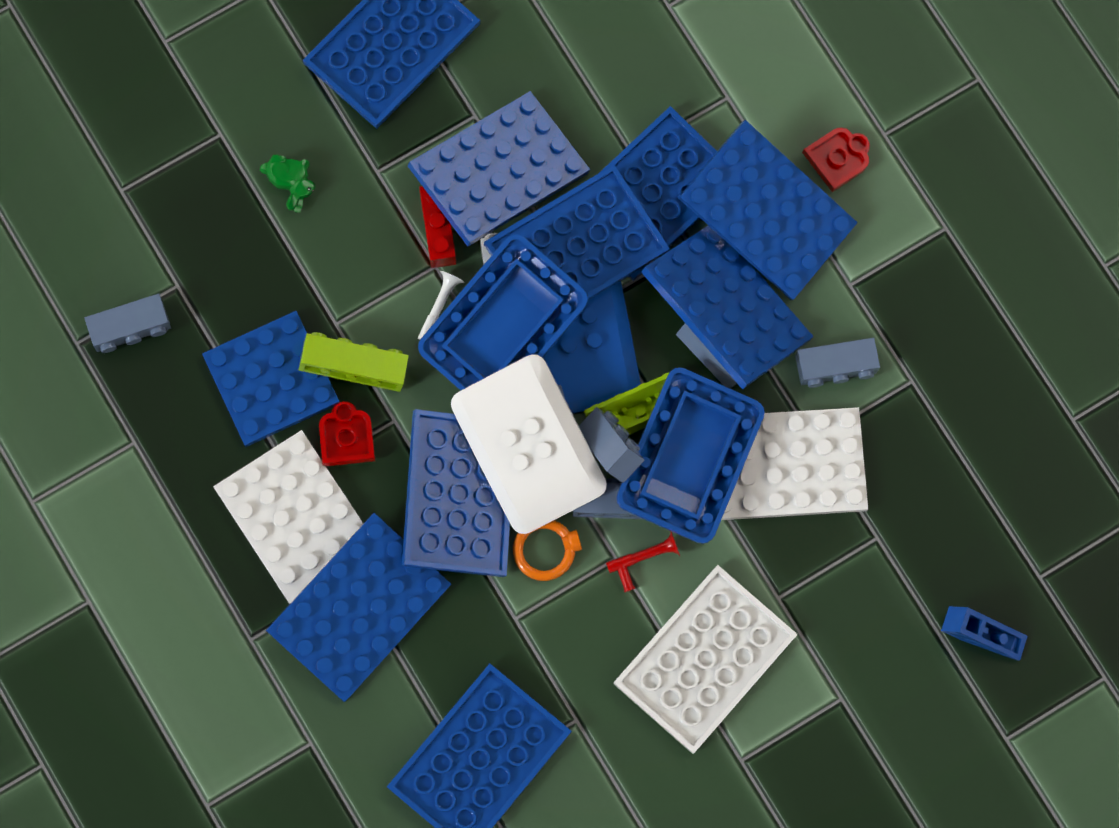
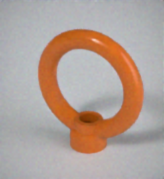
M556 520L536 529H550L562 538L565 554L560 564L553 569L537 570L527 563L523 554V546L526 538L532 532L527 534L517 533L513 543L515 563L520 571L531 579L550 581L562 576L572 565L575 552L582 550L577 530L569 531Z

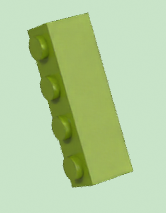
M314 332L306 334L298 370L400 392L404 384L409 355L403 354L402 351L397 349H388L387 351L378 349L374 344L364 343L359 345L352 343L351 340L346 338H338L336 340L327 338L325 334Z

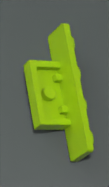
M665 373L661 377L640 384L636 388L584 410L585 418L597 407L604 413L607 410L613 413L619 420L617 425L620 424L629 434L645 428L669 373Z

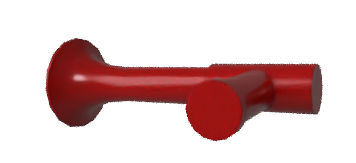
M670 531V536L664 542L608 561L606 565L609 573L618 571L625 593L635 589L627 567L663 553L673 552L679 556L680 554L673 534Z

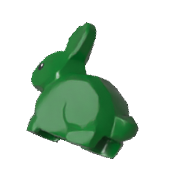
M272 155L269 162L260 166L259 171L266 174L269 181L277 189L290 191L291 195L287 200L286 207L289 210H294L296 213L301 212L303 199L310 196L315 189V183L308 180L310 165L308 160L298 161L281 155Z

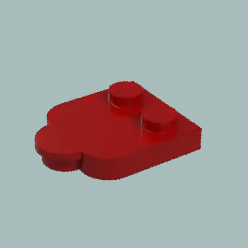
M836 128L806 147L802 153L828 188L834 192L865 171L869 164L867 153L870 149V143L863 134H852L848 129Z
M343 401L336 404L332 412L324 415L319 422L323 466L375 461L370 416L362 410H357L350 402Z

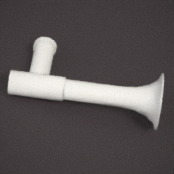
M440 271L443 275V285L418 336L419 340L439 318L453 288L459 283H465L463 280L447 272Z

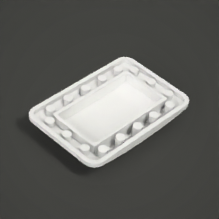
M539 355L526 356L459 391L453 396L451 407L497 500L516 532L521 534L530 533L600 497L606 491V478L547 363Z

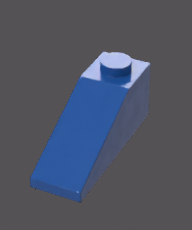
M949 606L941 629L942 632L961 641L1018 661L1021 659L1028 637L968 607Z

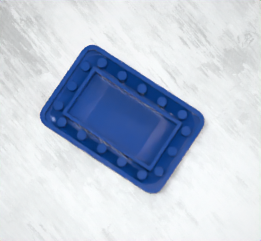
M514 234L505 239L419 341L418 350L424 359L457 388L463 390L526 356L539 355L543 358L584 310L588 303V295L577 282L525 237Z
M621 281L588 300L584 310L543 357L557 385H561L565 400L572 414L584 412V410L595 404L611 399L617 394L629 391L641 384Z
M673 369L665 380L638 443V446L641 448L638 452L643 457L644 462L624 483H621L616 499L619 507L624 511L694 542L704 544L711 541L716 534L764 418L765 412L762 404L757 400L687 369Z

